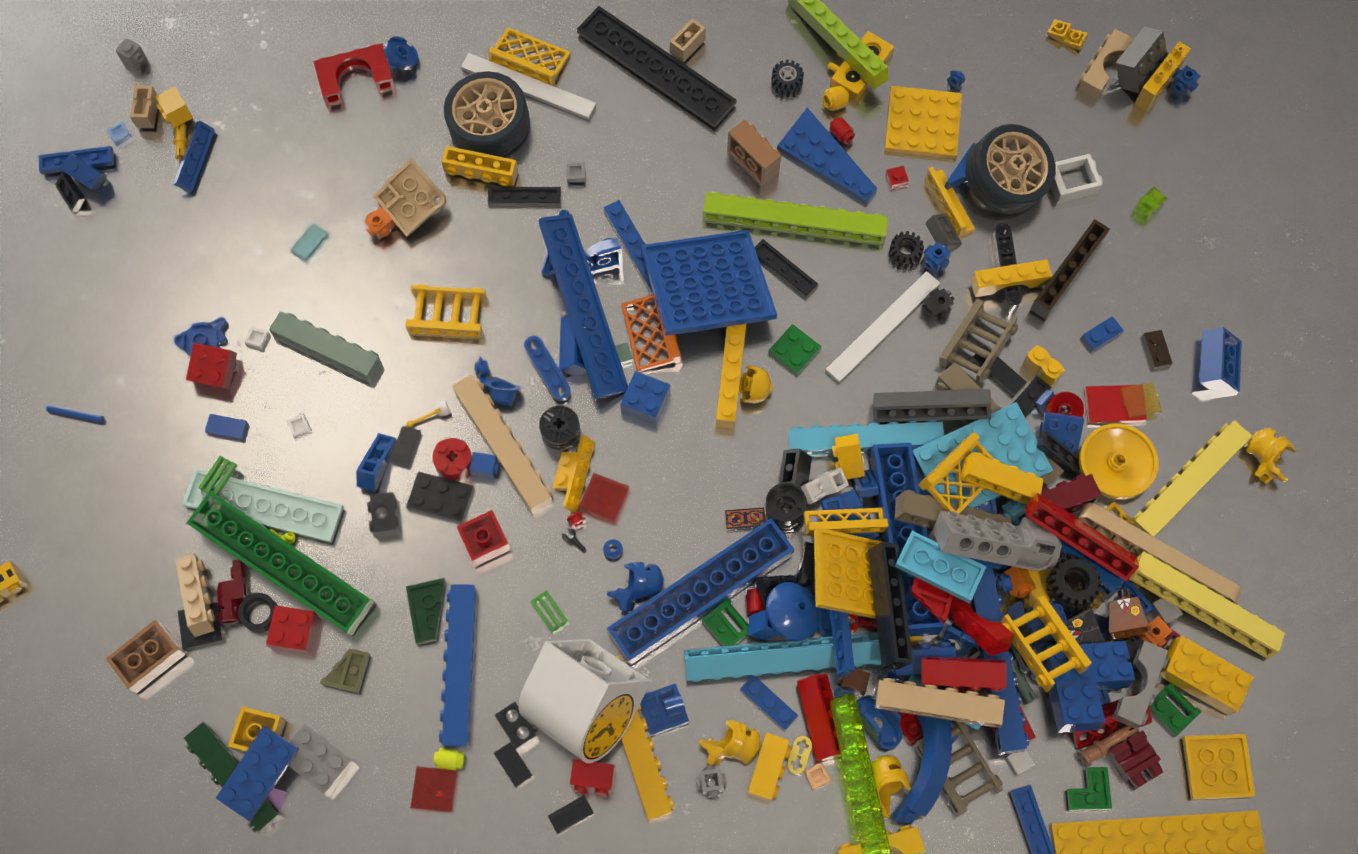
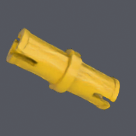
M181 124L180 128L179 126L175 127L173 143L177 160H181V156H184L186 146L188 145L185 124Z

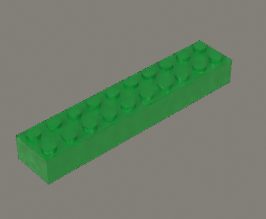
M212 491L208 492L186 523L348 634L353 635L375 603L370 597Z

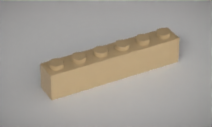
M883 678V681L879 680L875 703V708L996 728L1002 726L1005 700L1000 699V696L989 694L987 697H983L973 691H966V694L958 693V690L954 688L939 690L934 685L920 687L916 686L915 682L904 681V684L895 683L896 680L891 678Z

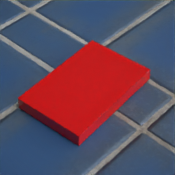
M1142 385L1085 386L1084 393L1088 424L1145 423L1147 421Z

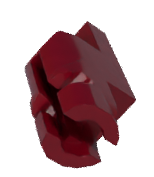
M239 559L232 560L233 567H230V575L234 580L219 582L217 586V607L222 609V611L218 612V619L221 625L239 622L238 609L240 603L248 596L246 567Z

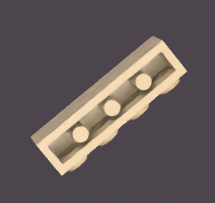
M195 553L176 558L175 562L187 627L194 637L215 631L213 625L215 617L212 609H210L212 602L206 589L208 582L203 574V570H205L203 560L198 559Z

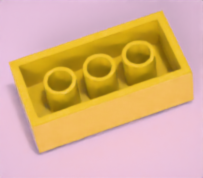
M1184 636L1173 639L1166 655L1169 658L1165 669H1161L1159 676H1162L1163 679L1226 715L1239 712L1254 676Z

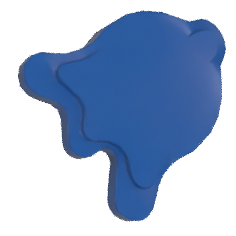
M218 317L216 320L208 323L191 324L192 327L187 329L186 332L183 331L174 337V343L189 356H191L193 343L219 348V344L227 341L226 336L223 334L227 321L224 317Z

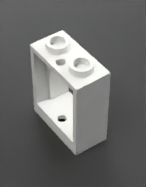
M1090 154L1055 162L1056 175L1051 189L1057 203L1097 194L1100 191L1103 180L1098 175L1096 162L1092 160ZM1084 165L1091 183L1066 189L1059 171Z

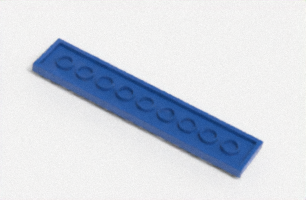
M572 214L542 217L538 220L595 399L625 393L628 384Z

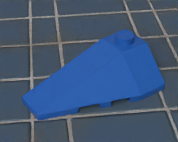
M606 238L584 251L591 273L623 265L622 249L617 238ZM553 269L549 271L551 283L557 281Z

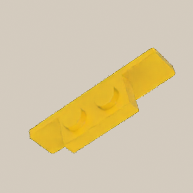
M581 435L577 452H561L552 486L556 491H567L563 507L572 513L578 511L592 452L594 451L595 442L586 435Z

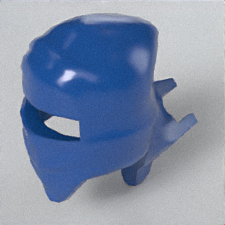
M644 562L625 564L624 568L629 569L628 587L607 591V596L616 598L620 602L621 611L633 610L636 599L643 597L652 598L662 591L664 584L662 570L656 564H648L645 568Z

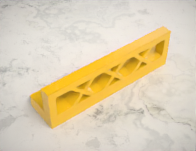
M934 167L928 168L925 179L958 237L974 232L975 227L954 189L946 190L944 187L948 180L942 169L935 171Z
M882 508L804 511L806 536L814 535V530L818 527L846 534L884 532L888 528V519H884ZM878 513V519H866L869 514ZM855 514L861 520H847L849 515ZM831 515H836L842 521H828L827 519ZM809 516H817L822 522H810Z

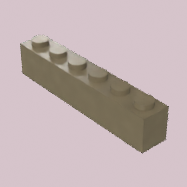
M907 490L896 497L895 520L933 529L940 511H946L930 495H920L914 491ZM950 501L951 507L956 511L958 504L951 503ZM966 506L959 513L966 516L973 515L980 519L989 518L1000 523H1011L1010 518L1004 517L1001 514H992L983 509L969 508V506Z

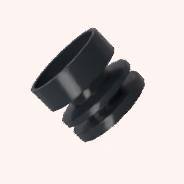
M560 405L550 407L543 412L539 421V429L545 447L555 454L573 451L581 439V428L577 414L571 408Z
M781 483L771 488L765 502L767 519L772 518L782 532H792L799 529L804 524V511H807V499L801 488L792 483ZM787 508L789 513H785L784 509Z

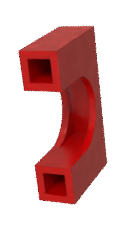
M382 43L313 61L326 106L343 102L339 80L346 70L353 67L368 69L373 75L378 92L395 88Z

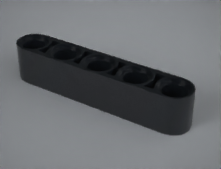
M999 223L992 234L996 268L1017 264L1011 227L1006 223ZM1020 285L1000 289L1002 307L1006 312L1013 313L1017 311L1022 301ZM1009 299L1014 300L1016 303L1009 302Z

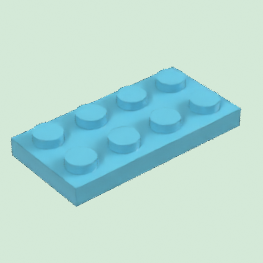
M914 531L911 532L894 566L967 603H970L986 569V566L968 557L942 553L937 542Z

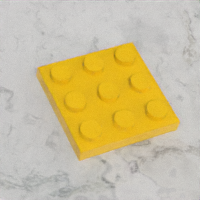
M1246 734L1182 737L1191 800L1255 797Z

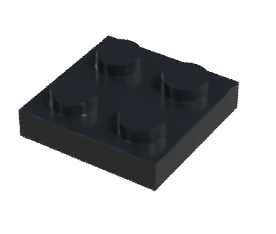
M217 602L210 604V609H212L215 621H213L215 631L194 637L187 627L184 609L177 611L182 649L184 651L224 642L223 628L218 619L220 608L217 607Z

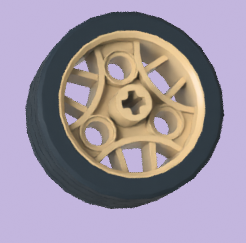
M484 71L467 75L450 89L445 98L443 106L444 118L451 138L459 149L502 156L514 150L524 140L528 132L530 119L523 91L513 79L504 74ZM514 108V110L503 113V109Z
M1016 124L1001 125L992 129L973 146L966 161V177L972 193L989 209L1005 214L1020 213L1030 208L1048 193L1056 175V164L1049 145L1032 129ZM1026 178H1030L1032 182L1027 181Z

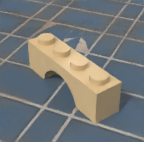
M1114 29L1112 34L1108 33L1103 42L1105 44L1104 47H1099L1095 54L1097 58L1090 61L1087 67L1088 72H1083L1078 82L1081 84L1078 90L1098 99L1109 80L1103 64L1111 60H1118L1134 38L1117 29Z

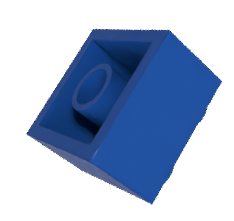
M635 371L621 401V412L657 425L671 393L670 384Z

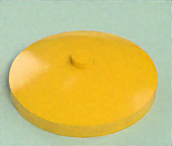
M1107 424L1095 429L1085 439L1079 453L1081 473L1085 476L1092 474L1101 494L1113 499H1130L1142 494L1153 483L1158 472L1159 460L1153 443L1140 430L1125 424Z

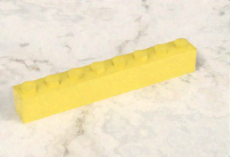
M1235 420L1230 425L1225 423L1218 431L1221 434L1218 437L1214 435L1206 443L1208 447L1206 449L1201 448L1194 455L1197 459L1194 462L1189 460L1182 467L1184 472L1181 475L1177 472L1170 480L1172 484L1169 487L1165 485L1157 493L1159 497L1156 500L1152 498L1145 505L1147 510L1144 513L1139 511L1132 518L1135 521L1132 525L1154 537L1252 435Z
M1143 551L1137 557L1139 568L1130 577L1131 581L1267 659H1270L1280 651L1285 632L1279 630L1276 626L1267 623L1257 615H1253L1222 595L1213 592L1205 585L1199 584L1187 575L1173 569L1170 565L1159 561L1151 554Z

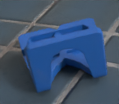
M951 625L947 626L942 640L952 639L958 641L963 648L956 657L964 658L968 650L976 645V642L968 634L962 633V631Z

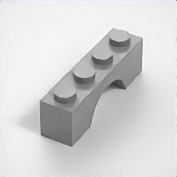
M1147 641L1139 645L1133 664L1142 675V688L1137 695L1124 696L1118 701L1112 719L1135 729L1141 726V724H1145L1148 718L1146 710L1148 706L1152 705L1155 698L1153 694L1154 688L1159 686L1162 676H1159L1161 669H1165L1169 658L1166 657L1168 650Z

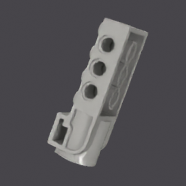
M940 511L932 530L942 553L1034 571L1053 568L1058 562L1062 547L1059 537L1029 518H1023L1020 525L1015 526L1008 522H995L989 518L980 519L973 515H961L954 511ZM1047 545H1050V550H1046Z

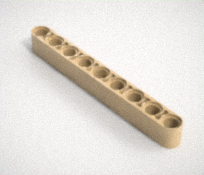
M1094 503L1084 504L1078 519L1136 557L1143 551L1151 554L1159 561L1170 565L1173 569L1237 604L1241 588L1236 583Z

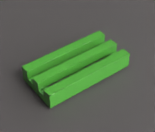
M219 455L198 488L208 494L229 465L230 467L213 491L219 495L238 465Z
M547 590L543 591L541 595L536 596L535 599L530 600V603L552 634L569 623ZM546 597L563 622L560 623L543 598ZM539 601L557 625L556 627L551 625L537 605Z

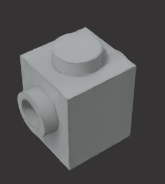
M125 38L115 50L120 60L135 70L146 59L141 46L128 38Z

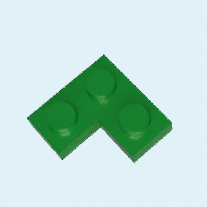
M1108 767L1085 768L1087 788L1067 789L1069 811L1111 810L1112 802Z

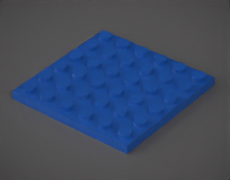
M749 230L641 245V252L666 336L777 319V312Z

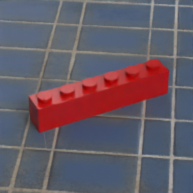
M1036 493L1025 507L1026 517L1125 581H1128L1139 568L1138 559L1135 555L1041 494Z

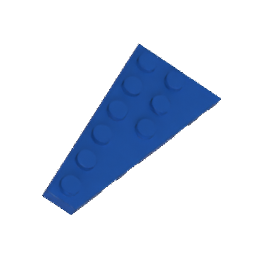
M808 107L777 145L779 151L866 205L877 192V187Z

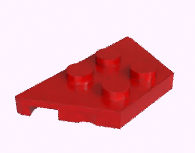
M915 577L910 594L940 622L945 623L953 595Z

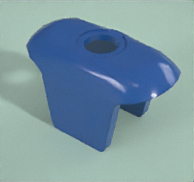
M867 695L859 698L853 706V711L868 733L881 748L889 750L896 747L903 738L900 728V714L896 711L875 708L876 697ZM873 718L881 719L883 723L881 728H879Z

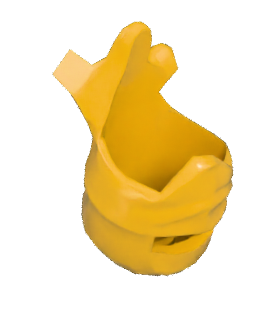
M1264 428L1255 432L1246 448V452L1256 457L1261 464L1255 475L1261 478L1260 480L1265 484L1272 479H1278L1282 482L1288 481L1281 473L1280 468L1275 466V462L1286 450L1294 453L1297 451L1284 435L1276 438L1277 432L1272 428Z
M727 720L728 730L722 741L717 742L713 738L707 740L700 739L699 741L700 746L709 753L706 763L714 766V764L719 766L725 757L735 758L744 764H748L754 759L761 747L759 732L751 727L746 728L745 723L735 720Z
M879 756L870 763L865 771L866 775L871 778L872 791L863 798L864 805L869 802L873 803L874 805L870 807L871 813L881 810L885 818L890 817V795L898 792L903 787H906L908 791L912 789L905 770L901 769L902 765L895 756Z

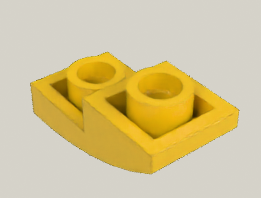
M1056 19L1047 32L1056 41L1079 51L1088 38V33L1072 29L1070 23Z

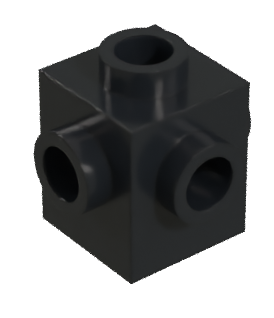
M937 288L929 293V298L924 300V304L934 318L940 313L942 316L952 310L951 307L954 305L953 300L955 299L949 290L946 291L944 288L939 290Z

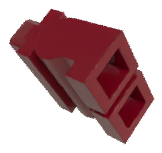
M1143 730L1107 752V756L1121 775H1123L1126 782L1130 780L1136 789L1147 783L1141 772L1147 770L1152 779L1164 773L1158 763L1161 758L1146 739L1148 737Z

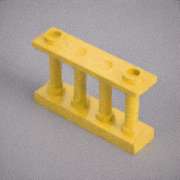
M425 284L411 285L412 294L417 296L414 318L412 320L406 319L405 327L408 334L469 338L483 337L482 326L477 323L480 300L487 301L485 290L478 287L466 289L434 287ZM424 297H435L433 319L430 321L421 319ZM443 298L454 299L452 317L449 322L440 321ZM461 299L472 300L470 322L468 323L459 322Z
M1043 595L1033 604L1032 611L1015 620H1012L1006 614L1001 623L1015 635L1012 640L1013 645L1035 675L1038 685L1043 687L1045 692H1048L1055 684L1053 679L1071 669H1075L1078 674H1081L1092 663L1045 595ZM1037 617L1040 618L1045 627L1024 638L1018 627ZM1049 634L1052 635L1057 644L1036 655L1030 644ZM1061 651L1064 652L1069 661L1047 672L1041 662Z

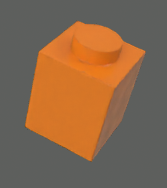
M1012 566L1003 573L1004 575L1010 574L1013 590L1009 592L1013 596L1018 598L1027 597L1036 588L1027 569Z

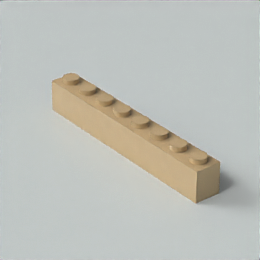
M471 374L452 385L455 395L493 454L496 455L498 462L532 515L551 504L552 491L548 485L544 486L541 480L543 478L537 469L534 471L531 467L533 463L528 454L524 455L521 449L523 447L518 439L514 440L511 436L513 432L510 426L503 424L501 420L503 418L498 408L494 410L492 407L493 401L488 393L484 394L481 390L484 387L480 380H475Z

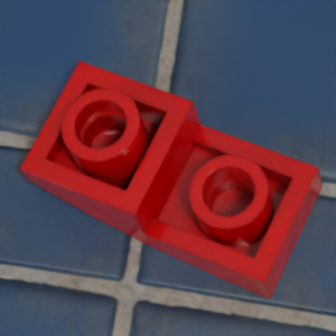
M898 712L901 716L900 728L902 734L910 746H912L916 741L924 737L921 723L914 714Z

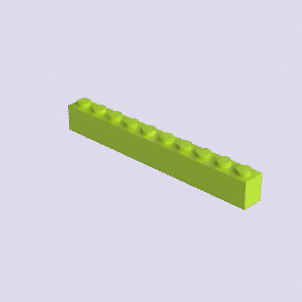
M706 192L703 208V220L878 244H884L888 216H883L882 214H866L862 211L851 212L845 209L836 210L825 206L814 207L809 204L799 205L788 201L777 202L772 199L762 200L755 197H739L735 194L724 195L718 192Z

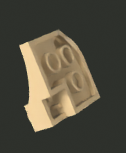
M412 158L384 182L385 185L373 195L384 211L407 237L430 216L438 213L447 202L444 193ZM439 197L440 202L436 204L435 199Z

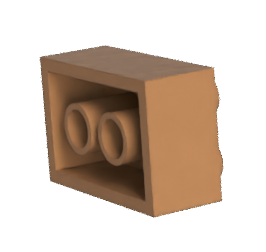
M744 119L728 132L727 150L762 186L779 174L780 152L769 144L765 136H761L757 132L753 124H749Z
M155 619L105 659L126 687L132 692L138 693L186 654L164 625Z

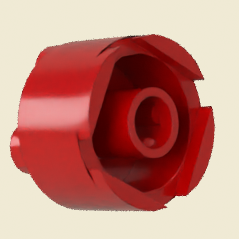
M448 438L436 444L432 460L441 477L458 482L465 479L470 473L472 453L464 440Z

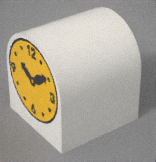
M591 639L545 641L519 698V713L523 718L583 762L593 763L607 755L623 737L651 680Z

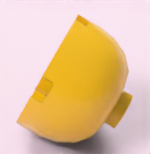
M748 365L746 366L748 369L747 373L743 372L740 380L739 393H743V398H740L743 403L756 404L764 401L768 394H771L773 383H771L770 376L764 369Z

